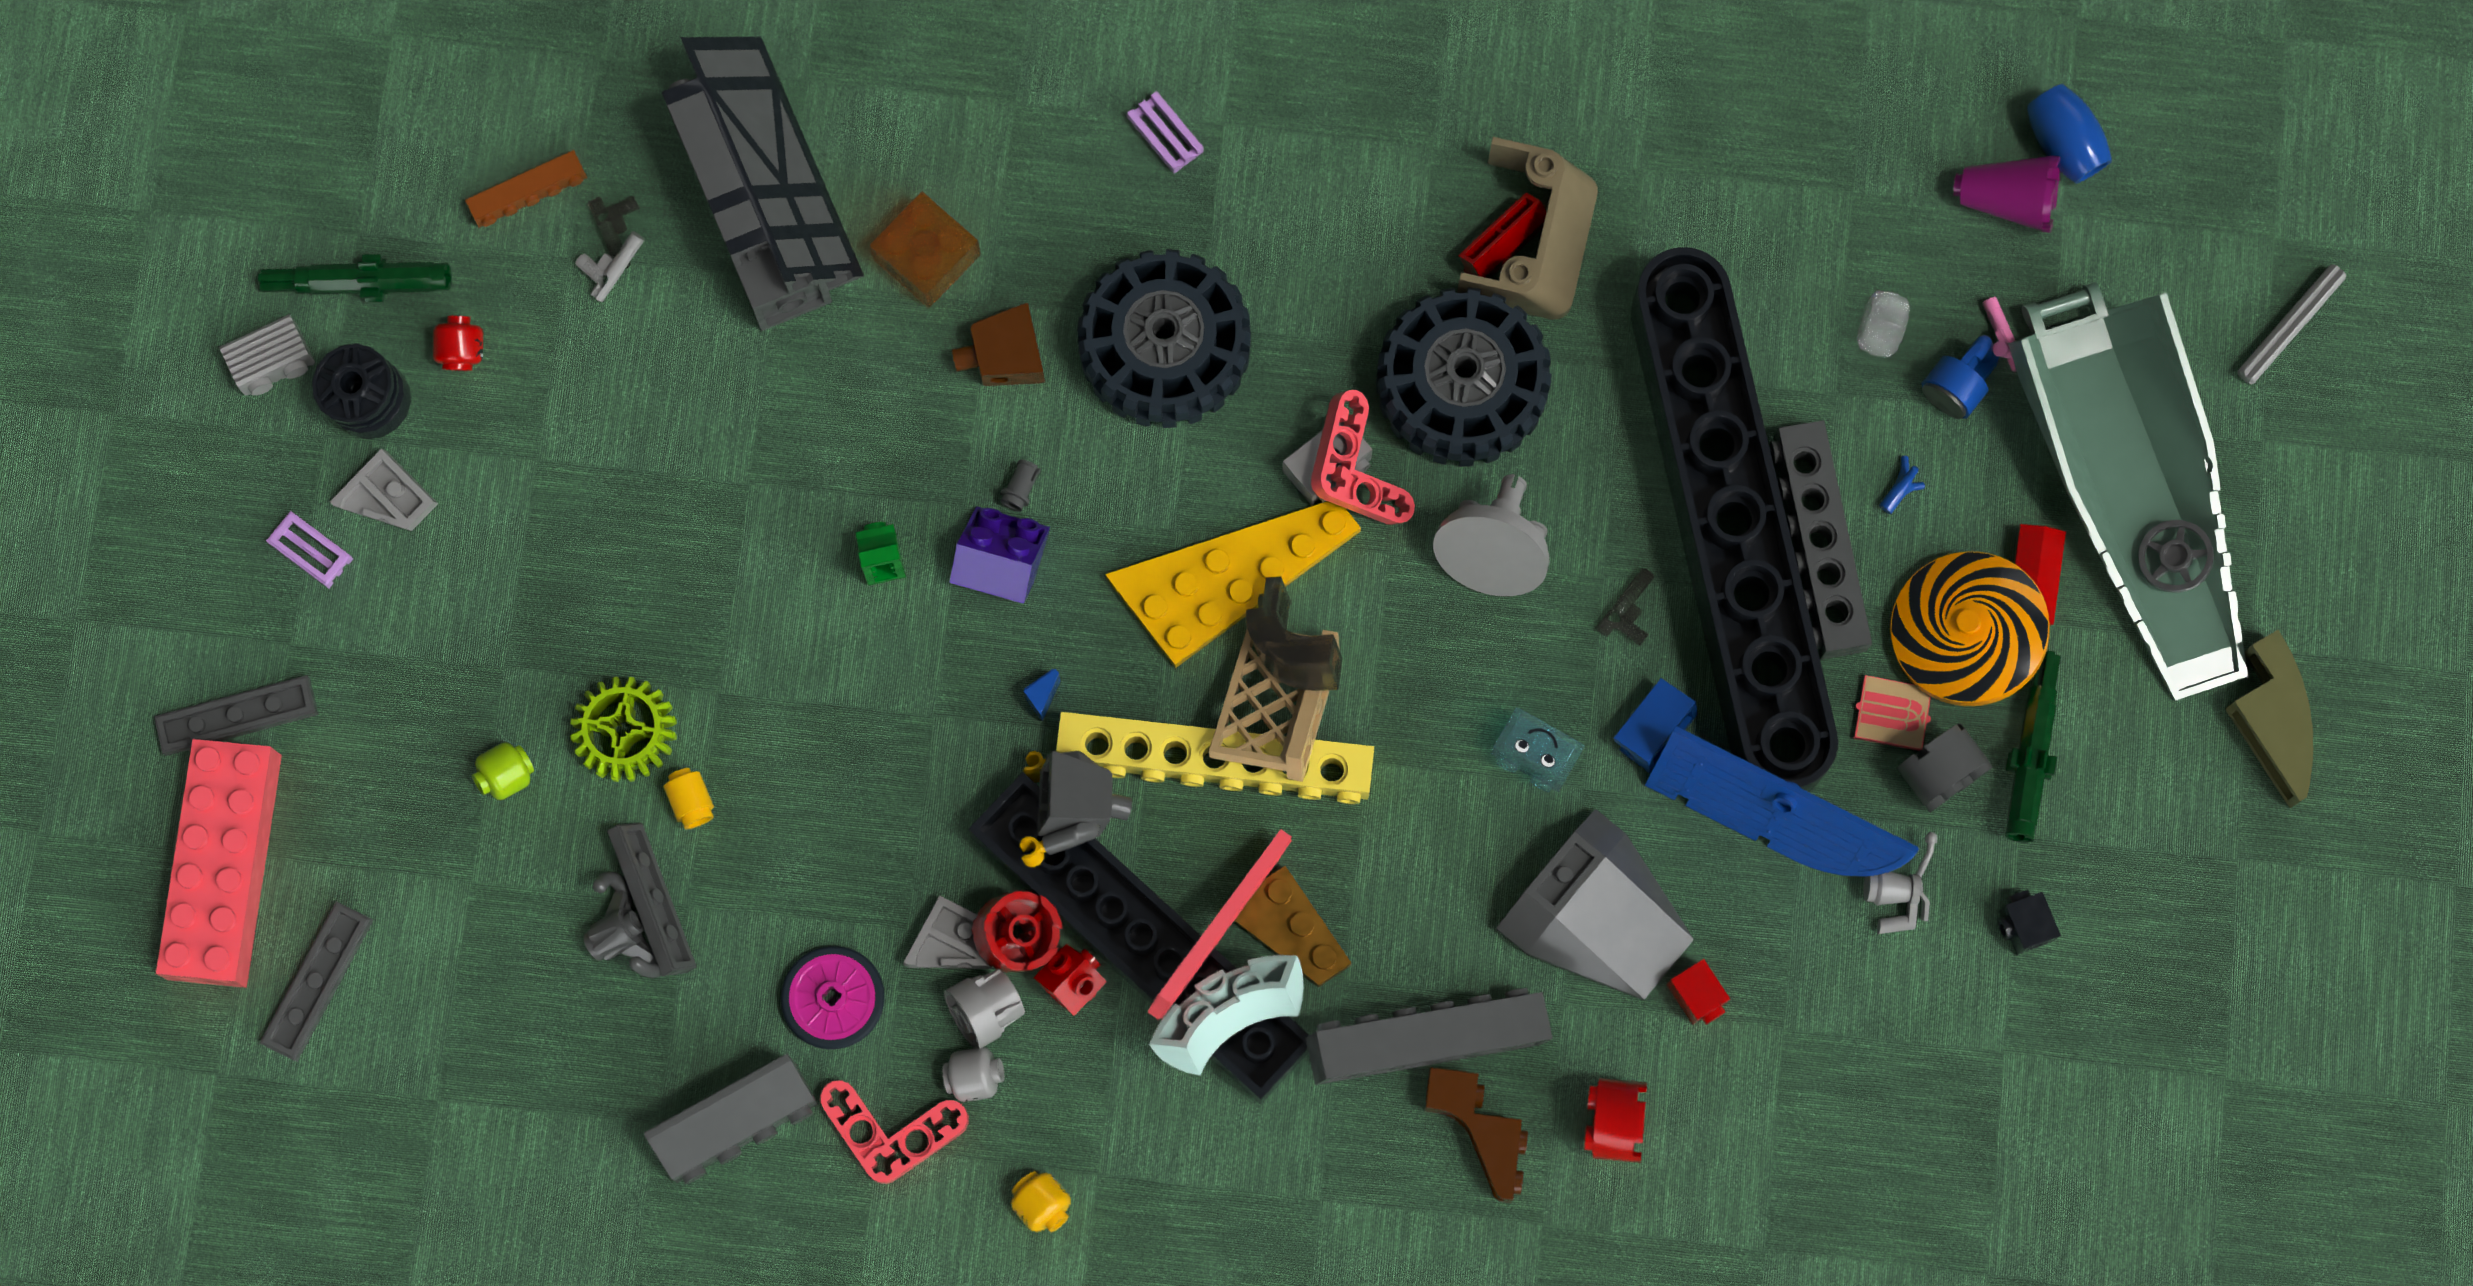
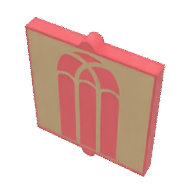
M1865 675L1860 702L1855 705V710L1858 711L1854 739L1916 751L1922 750L1926 724L1931 721V717L1928 715L1931 696L1921 691L1914 684Z

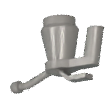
M1929 832L1926 835L1927 851L1916 874L1906 876L1891 871L1881 875L1865 876L1863 887L1865 902H1873L1875 905L1907 902L1906 915L1878 920V934L1914 930L1920 898L1922 900L1921 920L1928 921L1930 901L1923 893L1921 877L1934 853V844L1937 843V835L1934 832Z

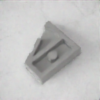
M380 449L330 501L335 507L412 531L439 504L384 449Z
M939 896L905 958L904 965L909 968L992 969L979 955L973 941L971 929L977 914Z

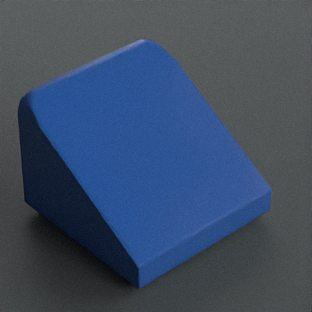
M1056 669L1050 670L1024 688L1025 699L1041 721L1044 719L1061 682L1059 672Z

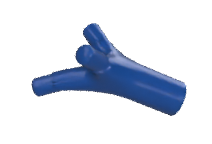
M1904 455L1901 457V469L1898 478L1879 504V507L1888 514L1893 513L1907 494L1925 488L1924 482L1912 483L1919 469L1916 466H1912L1909 470L1908 456Z

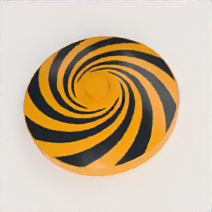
M1967 551L1953 553L1937 558L1923 566L1906 582L1900 591L1891 617L1890 630L1893 649L1897 661L1908 679L1932 698L1958 706H1982L1995 703L2020 690L2030 681L2041 666L2050 637L2047 606L2042 593L2032 578L2009 560L1984 552Z

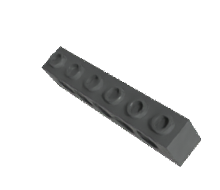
M1825 421L1780 427L1774 436V441H1770V452L1773 463H1779L1782 477L1778 478L1777 482L1782 501L1787 500L1790 514L1786 515L1791 538L1795 537L1797 552L1794 553L1799 574H1802L1805 589L1803 591L1808 612L1811 613L1812 629L1817 649L1819 650L1820 660L1867 652L1872 645ZM1799 459L1807 461L1812 467V472L1808 474L1798 472L1793 462ZM1805 496L1814 497L1819 502L1820 509L1816 511L1806 509L1802 504L1801 498ZM1812 533L1822 534L1827 539L1828 546L1825 548L1815 547L1810 542L1809 535ZM1820 570L1830 571L1835 576L1836 584L1825 585L1821 583L1817 572ZM1829 607L1839 609L1843 613L1844 621L1840 623L1830 621L1826 617L1825 609Z

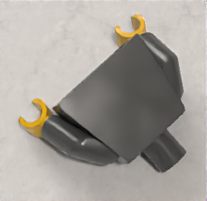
M1031 751L1027 754L1026 761L1029 767H1024L1023 772L1033 782H1040L1037 835L1043 836V840L1038 842L1036 838L1031 836L1021 840L1019 846L1023 852L1035 849L1033 853L1022 856L1021 859L1026 866L1036 867L1041 864L1044 859V852L1051 855L1099 837L1111 818L1128 820L1132 808L1131 797L1112 794L1113 774L1110 770L1100 767L1081 751L1061 753L1052 751L1045 759L1037 751Z

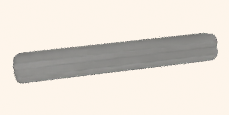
M2330 265L2239 368L2238 376L2246 383L2254 384L2346 279V273L2337 265Z

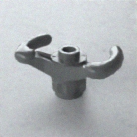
M611 871L599 874L593 882L594 891L603 893L608 886H611L615 892L605 917L590 925V930L584 934L583 938L587 950L598 961L603 959L608 961L622 953L632 957L629 961V967L639 975L647 978L662 976L651 945L642 936L641 932L644 931L642 921L631 910L633 898L625 876Z

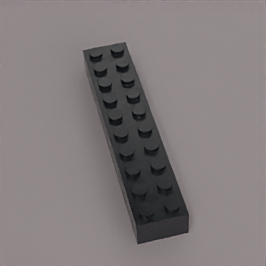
M1022 772L968 829L971 838L1031 893L1046 897L1057 909L1061 921L1152 1004L1200 939L1201 935L1097 839L1051 855L1044 852V859L1041 864L1036 867L1026 866L1021 859L1022 856L1033 853L1035 849L1023 852L1019 846L1021 840L1031 836L1039 842L1043 840V836L1037 835L1039 786ZM1214 948L1173 1005L1176 1003L1180 1006L1197 991L1195 985L1222 969L1226 974L1237 968ZM1289 1016L1269 1018L1251 1024L1230 1036L1215 1050L1210 1059L1261 1105L1309 1053L1306 1043V1037L1309 1034Z

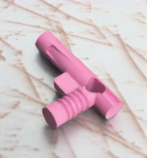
M1997 297L1989 298L1982 304L1999 340L1993 345V353L1996 356L2007 358L2012 372H2016L2017 370L2008 343L2016 340Z

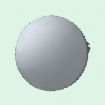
M1514 474L1504 476L1498 497L1492 501L1490 506L1481 505L1473 500L1462 501L1459 509L1441 522L1434 537V554L1445 572L1462 585L1484 594L1517 596L1536 589L1544 581L1549 568L1550 558L1544 539L1548 532L1547 528L1540 522L1528 521L1520 516L1521 509L1519 505L1527 488V483L1519 476L1515 488H1512Z

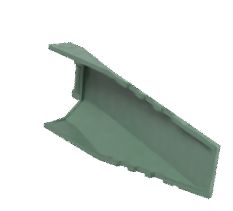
M2093 282L2084 285L2081 291L2038 305L2035 302L2023 305V318L2030 329L2031 335L2008 343L2019 380L2064 487L2172 699L2178 700L2247 677L2242 631L2237 617L2236 591L2232 587L2229 567L2232 565L2230 552H2227L2224 528H2226L2225 515L2221 512L2218 491L2221 488L2214 441L2167 293L2107 310L2098 284ZM2084 305L2090 307L2092 314L2090 316L2048 330L2045 328L2043 322L2045 318ZM2170 520H2184L2197 525L2207 534L2213 547L2214 560L2209 575L2197 587L2185 592L2173 593L2156 588L2145 578L2139 564V548L2145 535L2158 524ZM2179 527L2163 530L2151 541L2164 545L2168 541L2175 540ZM2185 528L2184 542L2188 544L2191 550L2207 549L2199 535ZM2147 547L2145 562L2148 571L2153 575L2162 563L2160 554ZM2207 556L2192 560L2191 565L2187 568L2191 581L2204 569ZM2168 571L2157 579L2169 585H2182L2186 583L2179 572Z

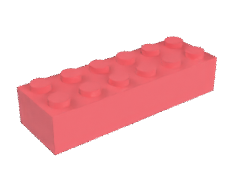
M192 739L156 974L167 980L247 988L282 755L271 746Z

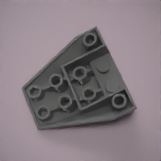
M1596 809L1570 836L1496 928L1499 933L1526 955L1643 1001L1694 940L1627 834Z

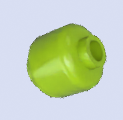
M503 742L476 758L475 767L477 772L472 774V779L482 795L490 793L492 797L501 801L526 788L530 784V774L534 772V768L528 755L520 745L514 747L508 742Z

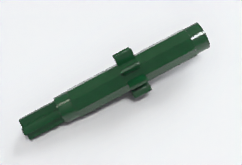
M363 254L362 262H358V264H318L297 266L296 269H261V274H258V282L260 283L261 292L297 291L299 294L360 293V298L365 297V302H384V294L450 290L452 272L449 263H386V259H382L381 254Z
M2048 650L2041 666L2034 675L2025 707L2019 749L2013 747L2011 752L2008 753L2006 771L2015 772L2005 837L2016 842L2029 843L2034 841L2044 779L2051 780L2056 770L2057 757L2048 756L2058 693L2056 691V684L2061 656L2056 655L2054 651Z

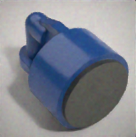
M1986 335L1979 336L1961 360L1951 356H1942L1922 381V391L1925 397L1937 409L1950 417L1966 419L1985 397L1989 390L1985 380L1999 362V356L1993 353L1991 338Z

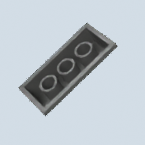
M785 1054L643 1134L670 1178L676 1183L683 1180L686 1185L703 1177L707 1173L705 1167L719 1160L720 1164L723 1165L742 1154L740 1148L746 1144L755 1141L756 1145H759L778 1134L775 1128L790 1121L792 1125H795L807 1119L813 1114L811 1108L818 1105L796 1062L788 1054Z

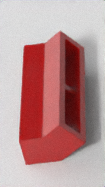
M1525 193L1458 255L1464 265L1463 271L1467 274L1490 279L1508 259L1512 258L1543 229L1546 210L1542 202Z
M2020 524L2015 565L2025 571L2038 586L2047 606L2049 624L2052 626L2055 619L2066 531L2047 526Z

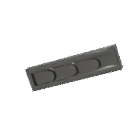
M306 675L154 716L162 754L168 756L191 750L192 739L220 742L319 714L311 680Z
M643 824L616 825L607 830L662 977L684 974L697 968Z
M336 901L263 1035L260 1044L298 1062L374 920Z

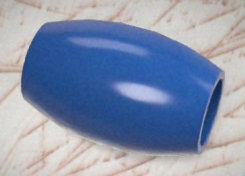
M2059 84L2028 104V116L2038 144L2046 156H2060L2058 168L2075 184L2080 183L2095 175L2112 162L2108 141L2101 124L2088 105L2067 86Z

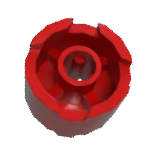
M1014 891L990 899L979 910L977 917L973 920L971 931L979 955L989 966L996 970L1000 969L1003 972H1023L1045 965L1057 953L1062 922L1057 909L1046 897L1038 896L1031 892ZM1020 925L1022 932L1018 934L1020 938L1016 939L1013 935V926Z
M1599 1078L1598 1086L1590 1085L1588 1110H1595L1594 1126H1586L1584 1150L1593 1151L1592 1159L1641 1163L1642 1152H1634L1635 1143L1642 1144L1646 1102L1638 1101L1639 1092L1647 1093V1082Z

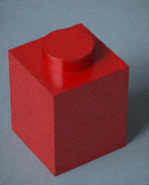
M1702 959L1668 982L1667 987L1692 1025L1701 1019L1705 1025H1708L1726 1013L1722 1006L1730 1000V997L1705 959Z

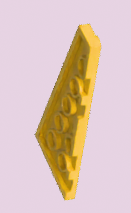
M1326 501L1105 574V577L1172 665L1177 668L1361 532V527L1346 508Z

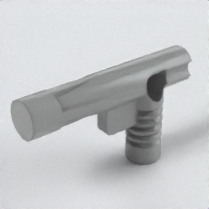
M631 232L614 258L609 254H604L599 262L596 263L587 254H582L576 260V266L597 283L590 293L596 300L600 302L605 300L645 239L638 233ZM608 277V281L604 284V278Z

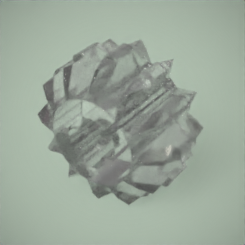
M1877 290L1869 297L1858 328L1857 342L1861 350L1867 351L1868 354L1880 357L1881 355L1888 358L1898 350L1909 320L1910 305L1907 298L1901 297L1894 292Z

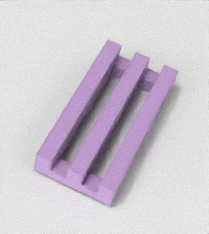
M1157 91L1151 95L1148 101H1142L1137 109H1132L1127 113V118L1173 174L1204 152V147ZM1155 106L1192 150L1188 152L1154 112L1153 108ZM1143 115L1149 118L1179 154L1180 159L1176 161L1143 122L1141 119Z
M292 511L288 513L266 540L269 545L328 589L333 585L332 581L334 578L342 574V568L346 564L349 565L353 560L348 553ZM292 523L339 557L335 563L290 531L288 528ZM285 536L329 570L324 575L278 540Z

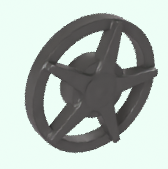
M2170 520L2158 524L2145 535L2139 548V564L2145 578L2156 588L2173 593L2185 592L2201 584L2209 575L2214 560L2213 547L2207 534L2197 525L2184 520ZM2179 527L2175 540L2168 541L2164 545L2151 541L2161 531ZM2185 528L2199 535L2207 549L2191 550L2188 544L2184 542ZM2147 547L2160 554L2162 563L2153 575L2148 571L2145 562ZM2207 556L2204 569L2191 581L2187 568L2191 565L2192 560ZM2168 571L2179 572L2186 583L2182 585H2169L2157 579Z

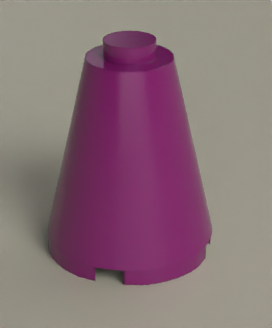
M2045 156L1965 166L1963 174L1956 173L1953 195L1960 197V205L2041 232L2051 233L2054 219H2050L2051 210L2056 209L2060 156Z

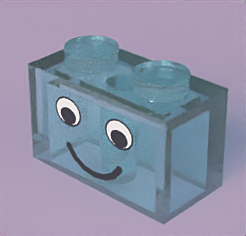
M1516 707L1493 746L1491 755L1497 758L1495 760L1496 764L1512 773H1516L1518 769L1530 776L1531 779L1529 781L1537 788L1545 792H1550L1552 789L1560 792L1585 745Z

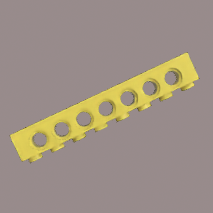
M1061 712L1056 752L1081 751L1100 767L1110 770L1113 774L1112 778H1125L1126 773L1140 774L1141 779L1144 781L1156 783L1164 782L1165 777L1180 779V784L1191 787H1202L1204 782L1220 783L1219 788L1228 791H1242L1243 786L1259 788V793L1273 796L1282 795V790L1298 792L1299 798L1320 800L1321 795L1337 796V801L1345 804H1360L1361 799L1368 800L1374 746L1315 740L1302 782L1287 779V775L1282 770L1263 767L1259 772L1252 773L1245 770L1242 763L1225 761L1219 768L1208 767L1203 759L1209 753L1216 730L1213 728ZM1236 732L1223 740L1222 747L1235 749L1246 742L1239 732ZM1249 733L1252 739L1262 735L1258 733ZM1096 738L1105 740L1109 745L1108 749L1101 755L1090 754L1086 747L1091 740ZM1276 738L1259 748L1264 754L1280 757L1283 746ZM1132 743H1141L1146 746L1148 751L1143 758L1134 760L1126 755V748ZM1172 747H1180L1187 754L1185 760L1179 764L1169 763L1164 755ZM1328 764H1335L1341 768L1343 775L1337 781H1328L1321 775V769Z

